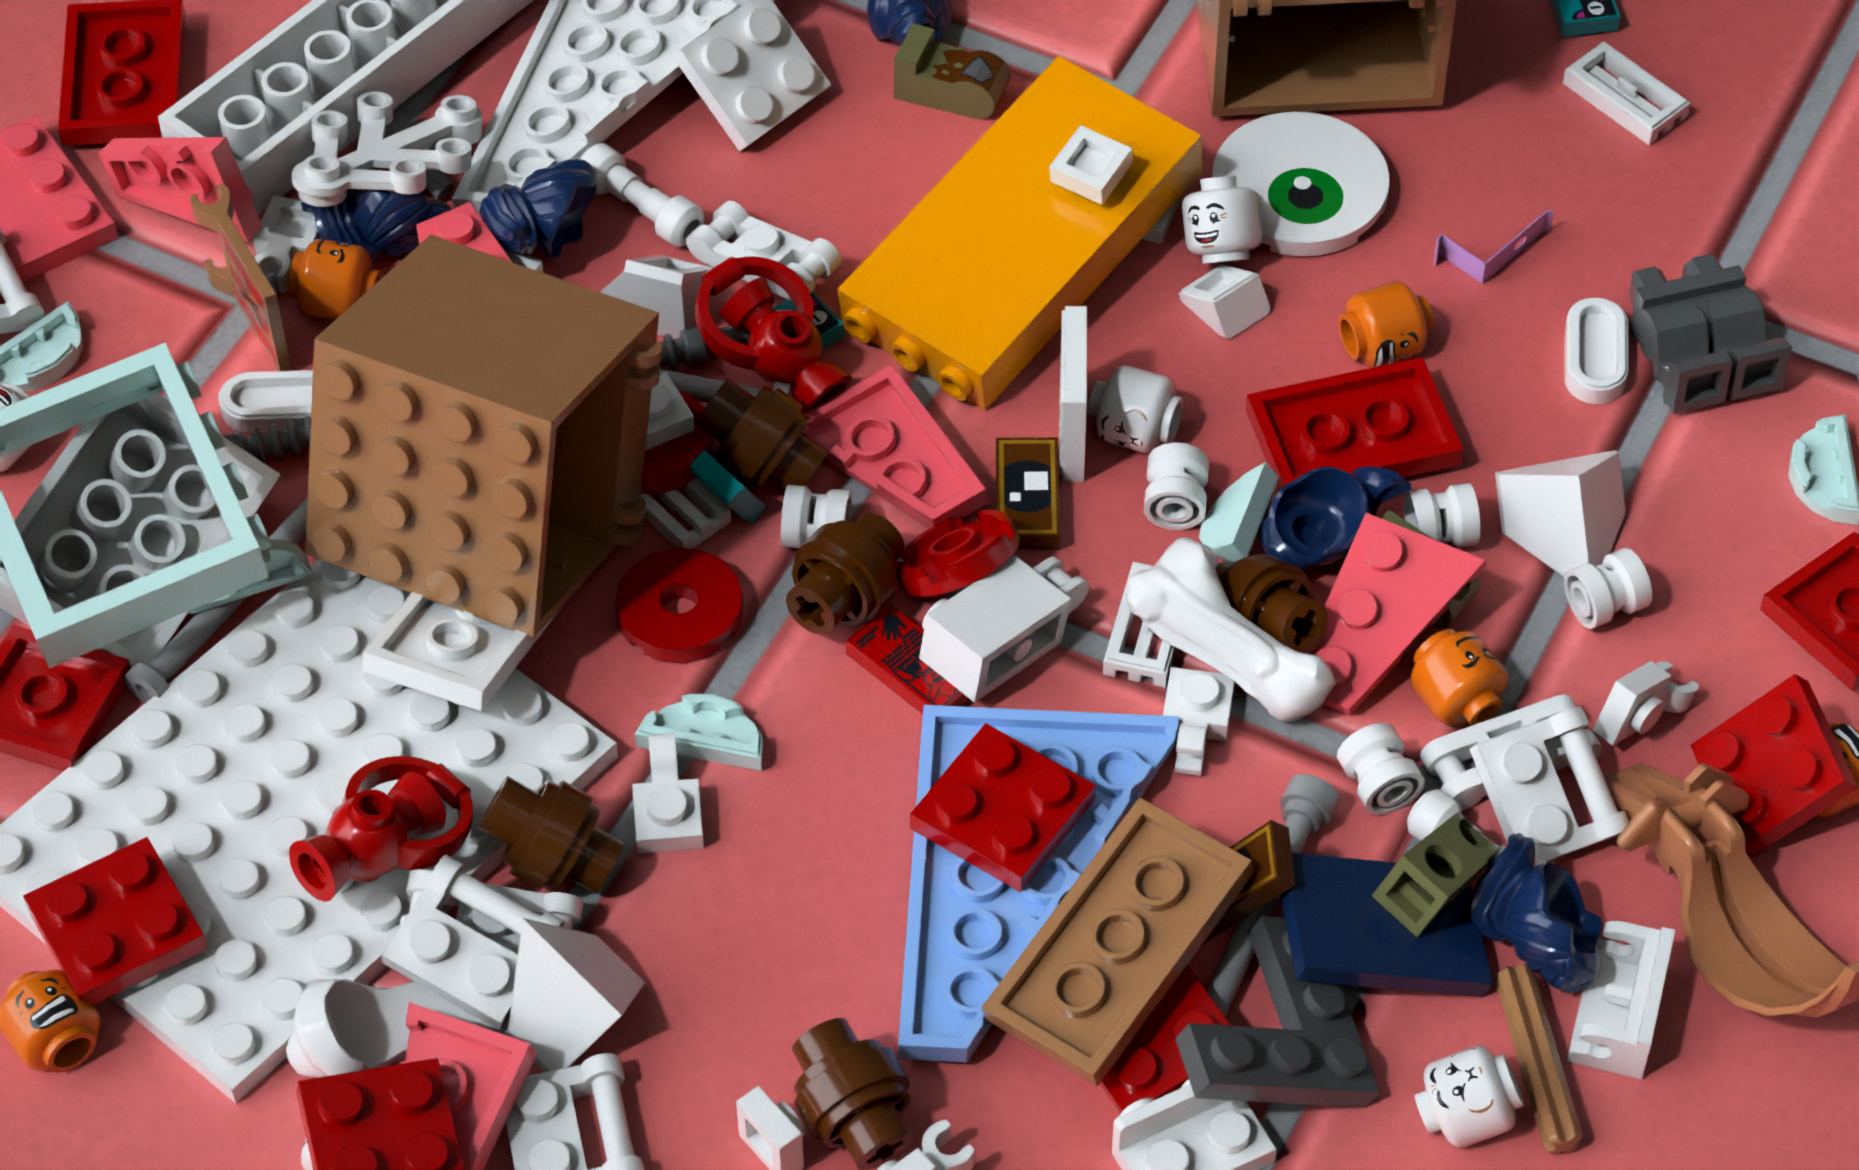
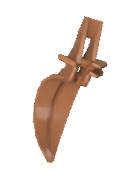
M1638 763L1605 777L1618 812L1625 811L1630 821L1618 836V846L1630 852L1649 844L1665 873L1669 875L1676 872L1679 885L1683 891L1680 916L1689 955L1710 987L1735 1006L1766 1016L1793 1013L1795 1015L1817 1018L1857 1001L1859 998V960L1846 966L1831 954L1788 910L1746 854L1745 836L1733 815L1748 808L1749 795L1743 789L1733 785V778L1727 772L1706 763H1701L1683 781L1646 764Z

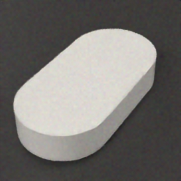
M1586 298L1575 303L1567 315L1564 346V382L1568 391L1575 398L1590 404L1612 402L1623 393L1628 375V318L1624 310L1610 300Z
M313 370L245 372L230 378L219 392V404L225 423L232 429L245 433H252V428L257 427L260 432H268L271 423L276 424L278 429H283L286 427V422L289 419L293 420L295 425L303 424L306 415L311 417Z

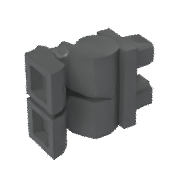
M1712 254L1691 258L1689 262L1684 264L1682 278L1667 281L1662 270L1657 269L1655 266L1636 270L1631 278L1629 295L1633 305L1630 331L1635 341L1640 343L1646 359L1653 362V376L1661 381L1664 387V404L1669 406L1673 414L1724 403L1727 394L1732 401L1784 388L1792 346L1782 338L1766 340L1764 308L1755 292L1745 286L1746 277L1740 266L1737 265L1723 269Z

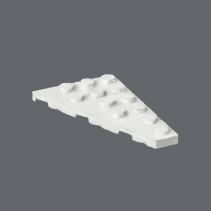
M549 0L471 159V168L464 173L453 195L452 201L455 208L470 202L480 217H482L479 212L481 202L494 187H499L506 183L521 188L526 178L538 169L547 168L568 159H580L589 147L602 143L683 73L671 55L749 0Z

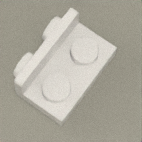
M1189 1079L1180 1089L1156 1100L1153 1098H1143L1132 1103L1113 1122L1112 1155L1121 1170H1260L1275 1163L1276 1148L1246 1101L1196 1099Z

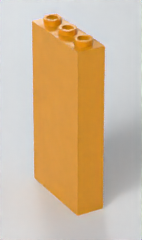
M1058 55L837 289L842 323L845 329L855 339L863 343L872 342L889 352L894 360L906 370L912 372L918 370L935 380L952 398L959 401L966 399L986 411L1061 328L1062 310H1065V306H1081L1202 173V135ZM1080 125L1129 146L1133 150V164L1103 205L1050 182L1049 166Z

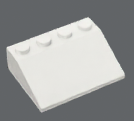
M155 394L82 424L14 520L54 613L232 540L169 400L160 394ZM222 436L225 447L215 451L222 466L234 462L249 497L239 501L247 518L255 514L281 474ZM0 557V608L30 626ZM189 611L100 647L97 650L129 659L131 668L136 663L148 665L164 649Z

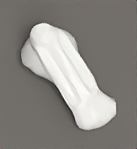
M1188 537L1179 538L1166 549L1152 569L1142 570L1128 579L1126 583V600L1133 614L1139 616L1144 624L1163 641L1205 662L1236 682L1245 692L1259 701L1276 720L1290 723L1318 709L1337 683L1331 669L1320 656L1297 652L1283 645L1231 607L1215 570L1218 564V556L1208 545L1200 544Z
M315 979L298 996L294 1017L295 1030L288 1039L286 1053L291 1066L298 1074L315 1078L398 1064L406 1060L410 1031L406 1027L409 1002L501 1034H505L504 1032L508 1029L509 1018L503 1028L499 1030L413 980L394 988H382L360 984L348 979Z

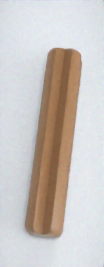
M1525 964L1515 967L1507 966L1499 971L1496 987L1543 1146L1551 1154L1574 1151L1580 1147L1583 1132L1534 971Z

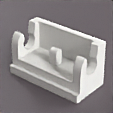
M1622 921L1605 923L1603 936L1612 940L1599 939L1595 947L1600 957L1599 976L1592 984L1583 988L1567 1062L1642 1080L1652 1043L1675 930L1665 927L1657 930ZM1613 940L1625 941L1630 945L1620 944Z

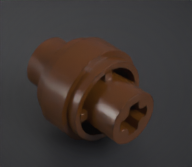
M726 378L695 421L696 425L721 442L713 456L721 461L722 466L744 486L750 482L759 489L768 477L785 489L787 485L805 486L828 453L827 449L802 432L810 418L801 412L803 405L780 388L773 392L764 385L754 397L732 380Z
M873 513L863 514L856 522L843 520L827 523L819 527L798 549L795 555L792 571L795 586L786 596L787 608L795 621L812 633L825 635L830 633L837 625L852 627L873 620L891 601L897 591L899 578L897 560L904 553V541L897 528L884 517Z
M1268 554L1245 557L1235 563L1225 561L1217 564L1215 570L1231 607L1283 645L1297 652L1308 654L1320 644L1327 629V612L1325 607L1316 600L1314 589L1308 577L1300 568Z
M507 776L492 798L478 825L479 830L507 845L501 861L511 866L510 874L538 890L546 886L555 891L564 879L567 878L596 894L613 869L625 843L623 840L596 826L601 809L591 804L593 796L564 780L556 784L548 779L537 793Z
M845 1018L825 1021L808 1030L794 1043L792 1052L804 1071L794 1087L797 1095L794 1104L814 1139L822 1140L824 1145L829 1148L846 1146L859 1170H869L881 1166L900 1155L909 1147L913 1141V1136L904 1122L901 1113L910 1102V1095L908 1093L910 1081L890 1048L882 1047L879 1041L873 1039L858 1041Z

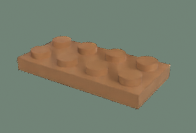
M1139 797L981 1008L985 1019L1098 1087L1255 873L1252 860Z

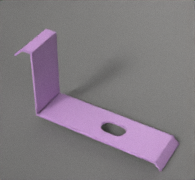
M1545 211L1487 262H1483L1442 234L1436 239L1434 264L1436 266L1437 257L1440 255L1483 284L1541 233L1550 232L1553 211ZM1523 237H1525L1524 241L1516 249H1514L1517 242L1520 241Z

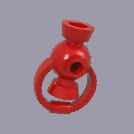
M754 256L729 257L701 276L702 284L698 289L695 300L696 324L703 341L719 358L739 368L755 370L756 373L769 382L775 383L777 381L790 385L796 384L794 396L803 405L801 410L804 414L847 389L851 383L852 376L831 362L823 364L820 362L823 354L821 333L813 322V300L808 287L793 270L768 258ZM745 275L760 276V278L747 283L725 303L719 313V319L736 330L742 331L747 329L750 331L747 341L748 345H744L726 336L716 326L709 310L710 295H718ZM766 279L773 281L785 290L792 299L797 311H774L772 306L775 298Z
M392 756L372 761L361 767L351 777L343 797V803L334 810L329 820L326 835H316L291 844L289 860L292 870L299 883L311 896L320 901L327 902L333 899L350 878L358 882H371L394 869L415 870L435 866L445 854L450 857L456 854L470 833L474 818L473 803L470 796L471 788L441 763L436 764L429 760L410 756ZM398 780L388 795L382 791L372 789L384 782ZM442 800L453 809H457L459 820L445 834L427 840H410V835L420 836L443 829L446 823V811Z

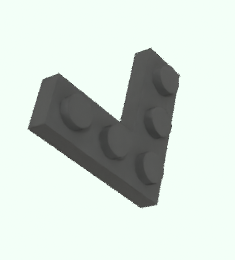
M1261 916L1248 933L1283 1029L1189 1023L1175 1040L1195 1098L1366 1108L1380 1093L1341 985L1296 981L1285 918Z

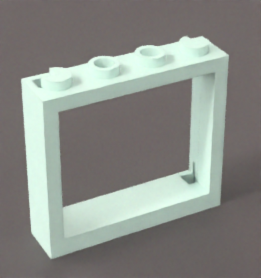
M166 343L0 409V457L165 391L232 540L54 613L0 488V557L49 669L269 577L261 551L272 547L266 530L257 513L246 518L239 501L249 497L234 462L222 466L215 450L225 447L214 417L210 411L201 415L198 414L192 400L202 395L194 374L187 361L178 365L175 364Z

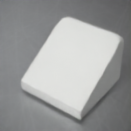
M1224 264L1211 270L1178 293L1182 303L1218 335L1226 339L1235 337L1267 316L1270 312V305L1260 275Z

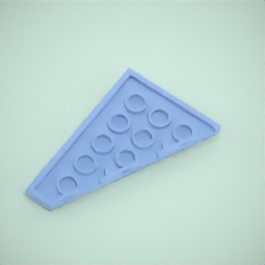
M923 705L916 806L985 723L1096 785V797L1092 805L1022 892L1015 890L914 831L898 1059L966 1063L969 1061L993 1024L985 1019L981 1007L1138 798L1142 797L1177 743L1179 716Z

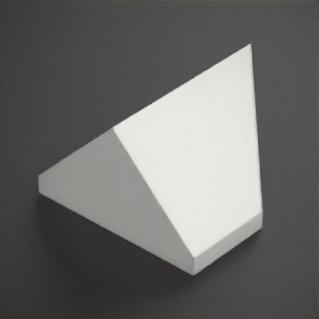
M664 255L627 259L624 272L602 289L600 293L659 312L657 335L664 336L665 334H670L673 339L679 338L680 331L693 328L696 322L695 300L698 289L702 284L701 276L714 267Z
M1607 451L1495 472L1501 529L1504 535L1563 577L1566 571L1585 563L1594 566L1602 565L1604 557L1610 554L1626 513L1618 451Z
M523 918L509 1025L504 1033L507 1036L530 1043L538 1053L534 1062L544 1072L567 1068L623 1015L645 982L597 935Z

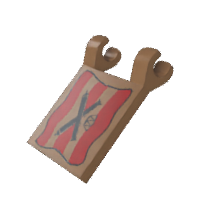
M225 184L215 186L219 201L213 204H203L199 201L197 194L191 195L190 201L195 220L200 225L220 234L227 265L226 269H220L213 265L211 258L205 260L209 283L215 289L234 297L277 371H292L276 293L232 222L234 208L228 187Z

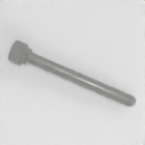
M1309 774L1294 775L1290 779L1280 801L1283 810L1281 816L1285 822L1284 826L1289 827L1292 853H1301L1308 835L1316 833L1320 827L1329 824L1339 802V794L1332 785L1319 777ZM1280 895L1239 921L1207 989V993L1224 1017L1255 953L1248 931L1261 916H1272Z

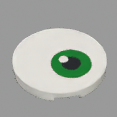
M1282 112L1252 120L1234 131L1223 142L1216 154L1212 168V178L1236 176L1237 187H1249L1258 193L1263 233L1261 243L1270 245V252L1303 257L1319 256L1348 248L1356 244L1358 236L1367 231L1380 215L1384 214L1387 205L1389 171L1385 158L1379 148L1359 129L1342 120L1323 114Z

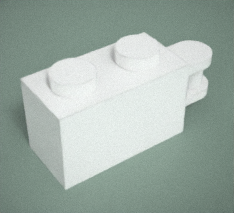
M1014 556L988 576L972 583L949 600L947 598L939 600L929 609L922 624L924 633L919 659L975 703L1062 643L1068 614L1075 610L1085 599L1089 591V582L1081 576L1070 577L1063 571V562L1054 556L1047 558L1034 568H1031L1017 556Z

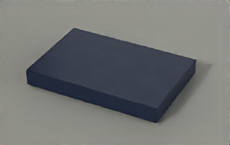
M1292 853L1295 886L1282 893L1280 897L1296 981L1483 997L1493 985L1483 937L1471 919L1469 907L1473 894L1471 884L1437 916L1424 932L1416 937L1372 897V894L1396 863Z

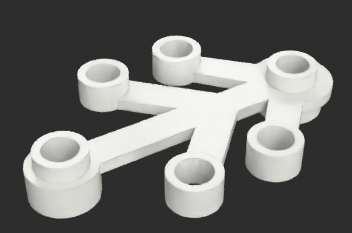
M371 91L363 93L357 98V118L361 123L357 150L338 158V145L344 144L348 139L347 117L338 111H321L316 113L311 119L312 140L315 142L314 154L293 168L292 184L298 190L299 198L304 203L317 207L334 206L343 202L347 197L348 189L391 190L400 194L419 193L426 188V170H440L448 174H460L471 168V145L477 143L482 138V111L476 107V101L471 97L464 95L448 96L442 100L441 106L435 112V117L384 138L386 125L390 124L393 120V99L384 92ZM434 140H439L436 143L435 150L416 149ZM373 167H374V168H390V171L368 170V169L373 168Z

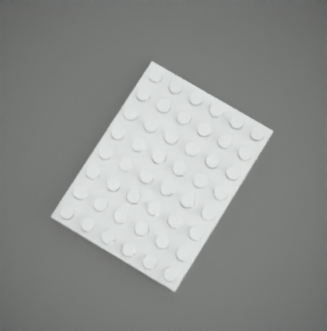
M320 559L310 565L313 574L286 585L168 684L169 688L160 698L153 696L75 761L73 767H68L0 824V907L44 944L46 943L27 910L23 895L145 837L149 838L201 928L208 950L109 998L234 1103L240 1101L287 1058L286 1047L288 1039L295 1030L294 1017L299 994L315 979H348L368 985L387 967V965L382 963V954L399 929L401 917L409 913L412 897L406 893L411 870L394 869L371 882H358L350 878L333 899L327 902L320 901L311 896L299 883L292 870L289 860L291 844L316 835H326L329 820L334 810L343 803L348 782L355 772L372 761L392 756L417 757L436 764L441 763L471 788L470 796L472 798L474 815L473 824L465 843L452 858L464 864L463 872L482 881L502 863L501 860L507 845L479 830L478 825L492 798L507 776L537 793L548 779L556 784L564 780L583 790L618 758L617 743L517 668L509 675L482 712L362 672L363 651L411 593ZM398 780L384 782L372 789L382 791L388 795ZM442 800L446 811V823L443 829L420 836L410 835V840H427L445 834L459 820L457 809H453ZM435 866L428 867V868H423V869H425V870H432V871H433L434 868H435ZM444 904L440 911L446 914L454 906Z

